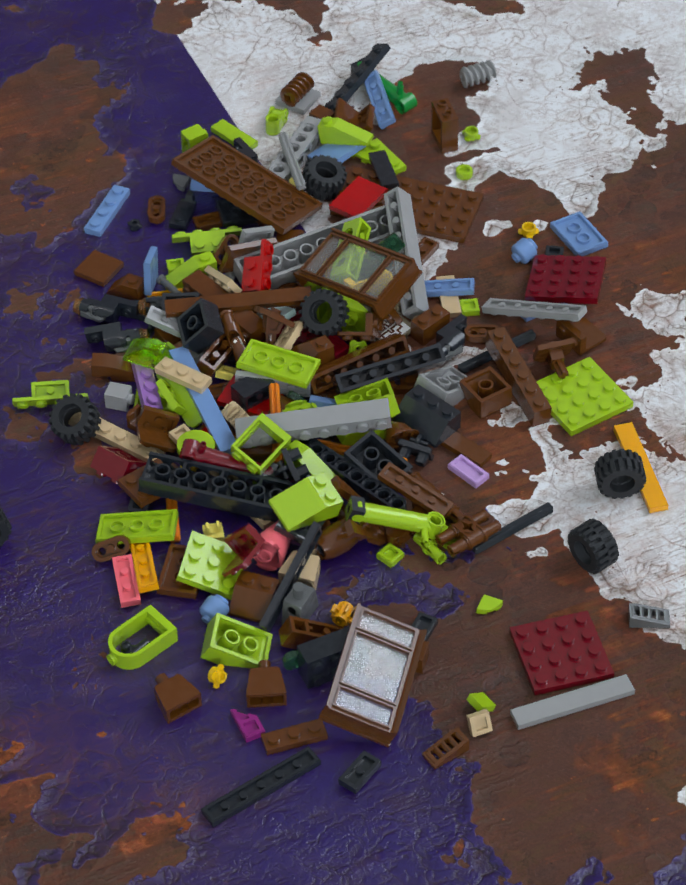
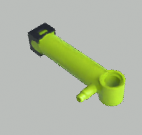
M351 495L345 506L346 521L351 519L359 525L361 522L421 533L423 544H428L429 539H436L435 535L440 534L446 522L444 516L435 511L424 514L367 503L365 498Z

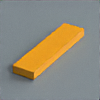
M150 542L132 543L131 554L139 593L158 590L159 585Z

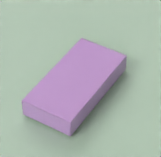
M462 454L448 464L450 471L474 488L479 487L489 479V473Z

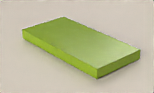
M251 339L237 361L236 368L307 389L321 364V359Z
M178 509L101 514L95 542L98 543L117 535L127 536L131 544L174 541L179 515Z

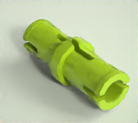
M421 533L414 535V542L422 548L425 555H429L437 564H442L446 560L447 555L437 547V543L434 540L429 539L428 544H423Z

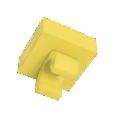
M216 521V523L212 524L206 522L205 525H202L203 535L225 542L222 522Z

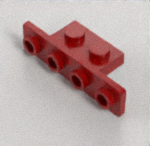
M261 239L260 256L244 257L241 292L270 290L271 288L270 277L273 269L272 255L274 247L267 239Z

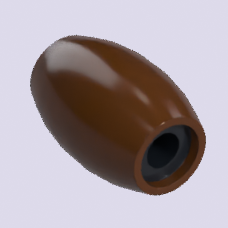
M346 519L338 520L322 530V535L314 548L317 552L316 555L321 560L336 558L349 551L359 541L356 536L354 538L348 537L344 525Z

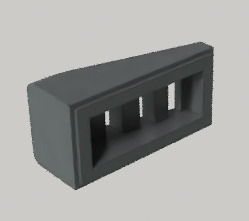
M629 603V628H670L669 609Z

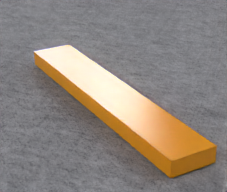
M633 423L614 425L613 430L621 449L637 452L638 456L642 458L646 484L639 491L649 513L668 510L667 500Z

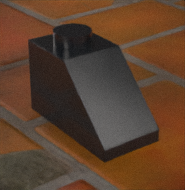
M245 377L231 385V399L244 411H247L269 399V384L275 383L273 379Z

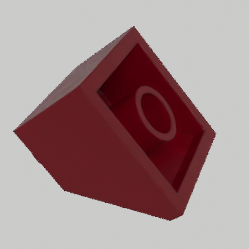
M98 446L90 467L96 470V474L103 477L108 476L113 483L118 484V479L137 470L138 467L141 468L147 462L118 447Z

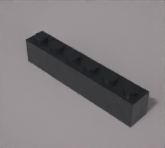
M437 343L334 375L332 383L336 395L385 378H388L390 382L442 366L446 361V357L441 343Z

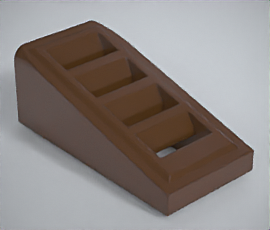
M456 727L424 751L422 756L436 770L468 751L469 739ZM434 753L439 757L438 760L433 756Z

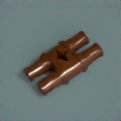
M482 509L472 516H464L462 520L455 524H450L448 529L435 535V541L442 547L452 540H457L447 546L449 555L455 557L465 550L471 551L473 547L482 542H487L490 536L501 531L502 528L497 519H494L487 525L480 526L490 519L488 512Z

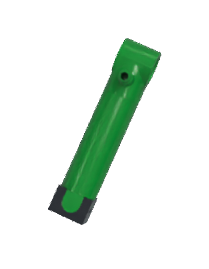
M363 58L351 64V75L353 70L361 64ZM380 74L388 100L400 114H404L417 106V99L414 94L404 92L402 81H398L396 86Z

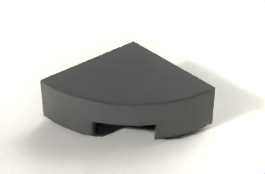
M174 173V185L178 190L184 192L190 182V176Z

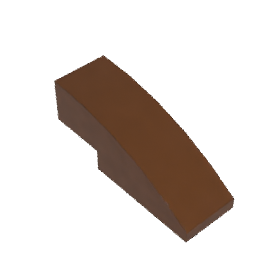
M92 353V376H111V382H135L130 358L107 353Z

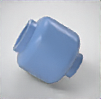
M521 238L511 247V257L516 263L527 264L537 255L538 247L531 238Z
M218 594L208 596L199 609L202 615L201 619L208 624L216 613L227 616L230 611L229 602Z

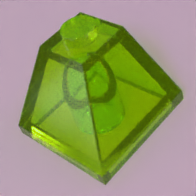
M133 339L123 356V360L154 369L167 356L169 348L167 343L159 339Z

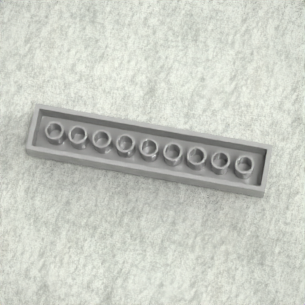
M386 206L372 209L274 244L270 290L279 288L286 283L296 282L297 280L293 272H297L331 233L332 227L342 231L344 223L361 217L371 227L368 241L385 248L392 247ZM367 249L365 251L369 255L375 253ZM260 250L234 259L233 272L241 286L244 257L260 256Z

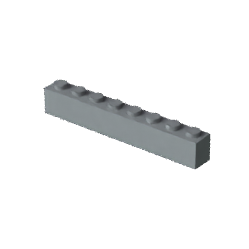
M396 187L384 194L392 250L414 258L419 270L423 272L411 195L403 189ZM394 260L397 274L404 263ZM423 273L400 300L402 315L411 320L414 316L420 315L429 309Z
M388 398L265 414L292 437L291 441H305L311 438H327L334 435H347L356 432L364 433L371 430L392 428ZM259 415L235 418L236 439L242 435ZM259 427L241 448H251L252 446L259 445L268 446L278 442Z

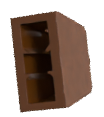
M261 660L258 663V668L250 669L246 691L247 708L287 705L286 688L281 670L278 666L271 667L269 660Z
M161 673L156 677L157 685L154 687L155 699L168 724L202 706L201 692L181 674L168 678L165 673Z

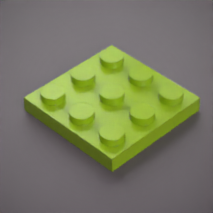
M192 531L176 581L231 600L235 583L242 568L235 575L232 576L230 574L224 577L222 575L223 571L237 554L227 543Z

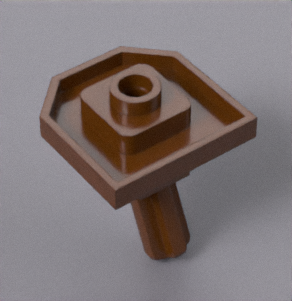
M255 305L253 310L263 316L262 333H265V343L271 345L275 344L276 334H279L282 326L294 328L296 324L286 319L285 316L281 315L282 311L274 307L268 309Z
M570 338L537 345L533 359L541 363L547 361L551 370L555 369L557 376L565 379L569 373L564 364V356L570 353L574 340Z

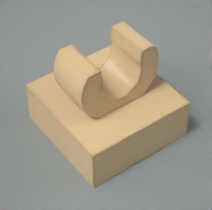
M487 709L466 715L470 735L473 737L493 731Z

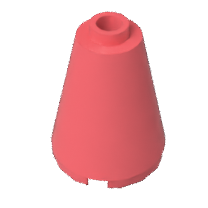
M277 522L260 533L265 542L261 545L262 550L260 553L252 557L257 562L256 565L266 571H275L283 565L292 539L274 530Z

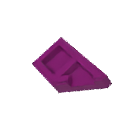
M236 709L230 710L231 716L246 743L260 738L261 734L265 733V729L257 715L250 713L247 715L237 712Z

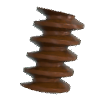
M305 72L296 74L280 91L283 103L289 107H294L314 87L313 78Z

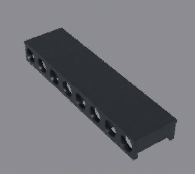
M150 451L143 474L139 478L138 491L148 493L149 495L277 522L279 518L268 501L285 491L286 487H291L296 483ZM158 458L163 463L157 464L152 459ZM171 463H179L182 468H175ZM190 467H198L201 472H194ZM209 471H216L220 476H212ZM228 475H235L238 477V480H231L228 478ZM253 479L257 482V484L252 485L248 483L247 480ZM272 483L276 486V488H268L266 484Z

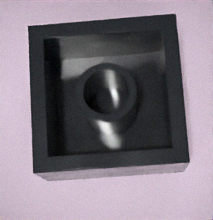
M203 298L196 301L177 318L183 347L195 353H202L224 334L217 305Z

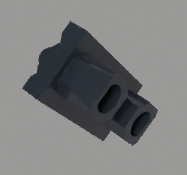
M419 434L417 438L410 437L409 441L399 439L398 453L402 457L407 458L408 461L410 456L414 455L416 456L415 464L425 467L429 460H433L432 448L428 447L429 442L424 441L423 434Z
M298 447L287 450V448L281 450L287 465H284L282 460L277 462L279 469L275 471L277 476L283 475L284 479L288 480L290 479L288 472L291 471L295 482L298 483L306 478L307 475H310L306 464L295 468L293 462L303 458Z

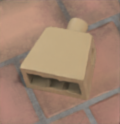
M314 549L297 582H302L316 590L320 574V557L316 556L317 552ZM296 550L292 551L278 571L280 584L297 553Z

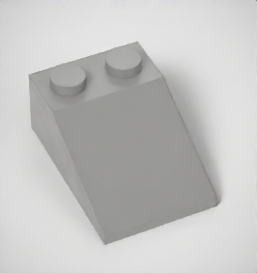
M452 365L419 374L414 387L419 384L454 407L465 398L459 381L468 376Z

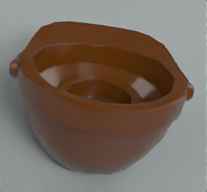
M392 422V428L385 430L384 441L393 449H398L400 438L409 441L410 437L417 438L420 432L403 422Z

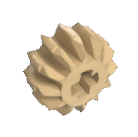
M231 401L221 411L223 417L234 428L235 418L250 417L235 401Z

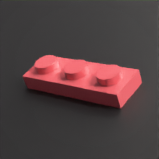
M132 554L112 557L121 608L141 605Z

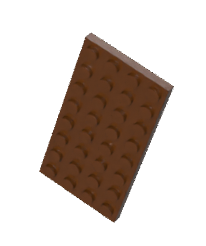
M214 135L176 156L171 162V165L179 171L187 174L193 180L198 181L206 188L217 193L220 197L225 198L233 203V205L257 218L263 224L272 226L276 232L282 235L321 210L323 205L317 199L302 190H297L296 186Z
M352 166L344 187L339 191L338 195L358 176L380 185L375 172ZM396 175L399 181V188L411 195L417 234L464 244L483 202L484 194ZM384 197L372 209L384 206ZM330 210V215L347 218L341 214H338Z

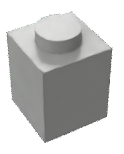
M110 382L104 393L105 407L127 412L135 399V395L132 394V386Z

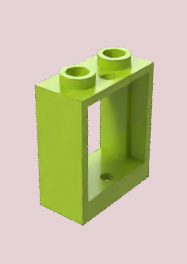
M261 413L231 445V455L238 462L242 461L246 464V468L251 473L262 475L282 453L281 450L288 447L292 437L265 414ZM259 427L280 444L261 466L240 450Z

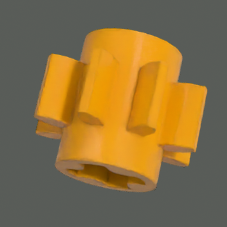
M346 601L339 602L338 605L334 604L330 610L332 621L341 627L347 626L348 623L351 624L352 617H350V614L354 607Z

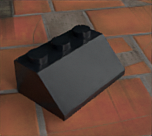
M419 384L405 394L399 405L400 414L393 417V421L403 422L412 429L418 430L420 434L424 435V441L429 442L434 448L438 447L461 428V411Z

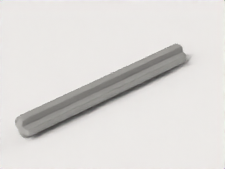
M280 132L278 134L279 141L296 188L299 191L304 190L306 183L288 134Z

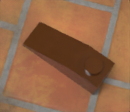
M289 615L278 631L281 647L297 650V645L338 631L344 627Z

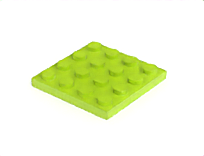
M591 357L566 367L569 374L565 379L559 378L555 372L536 381L552 407V417L570 436L576 435L632 408L634 403Z

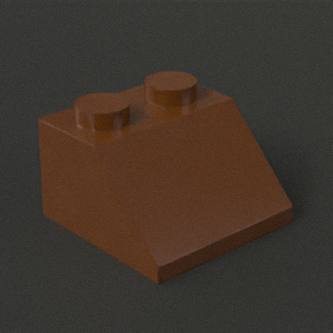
M491 366L459 381L469 407L480 419L512 404V387Z
M242 570L234 586L229 615L260 623L280 586V580Z

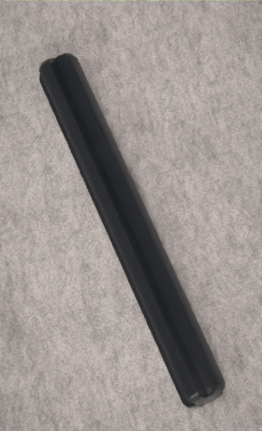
M530 329L512 338V341L516 348L534 340L536 333ZM487 350L458 364L457 369L465 374L493 359Z
M549 502L539 506L503 526L501 531L490 536L487 542H482L473 547L472 551L475 554L483 552L553 513V506Z

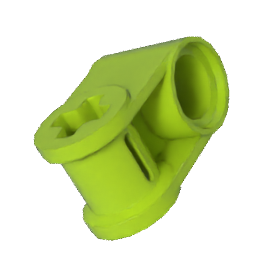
M274 106L270 107L265 117L266 134L276 136L281 132L288 120V109L282 110Z

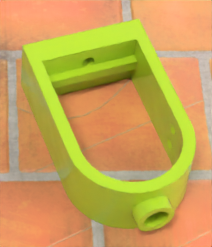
M149 605L112 631L108 638L109 654L106 658L112 666L115 665L125 670L137 669L178 641L177 628L152 605ZM148 624L160 634L159 637L137 652L125 654L116 650L120 643Z

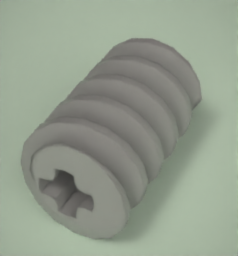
M491 60L462 67L460 70V80L464 88L468 87V83L470 86H473L474 82L476 85H479L480 80L482 83H485L486 78L488 81L492 80V76L496 78V69Z

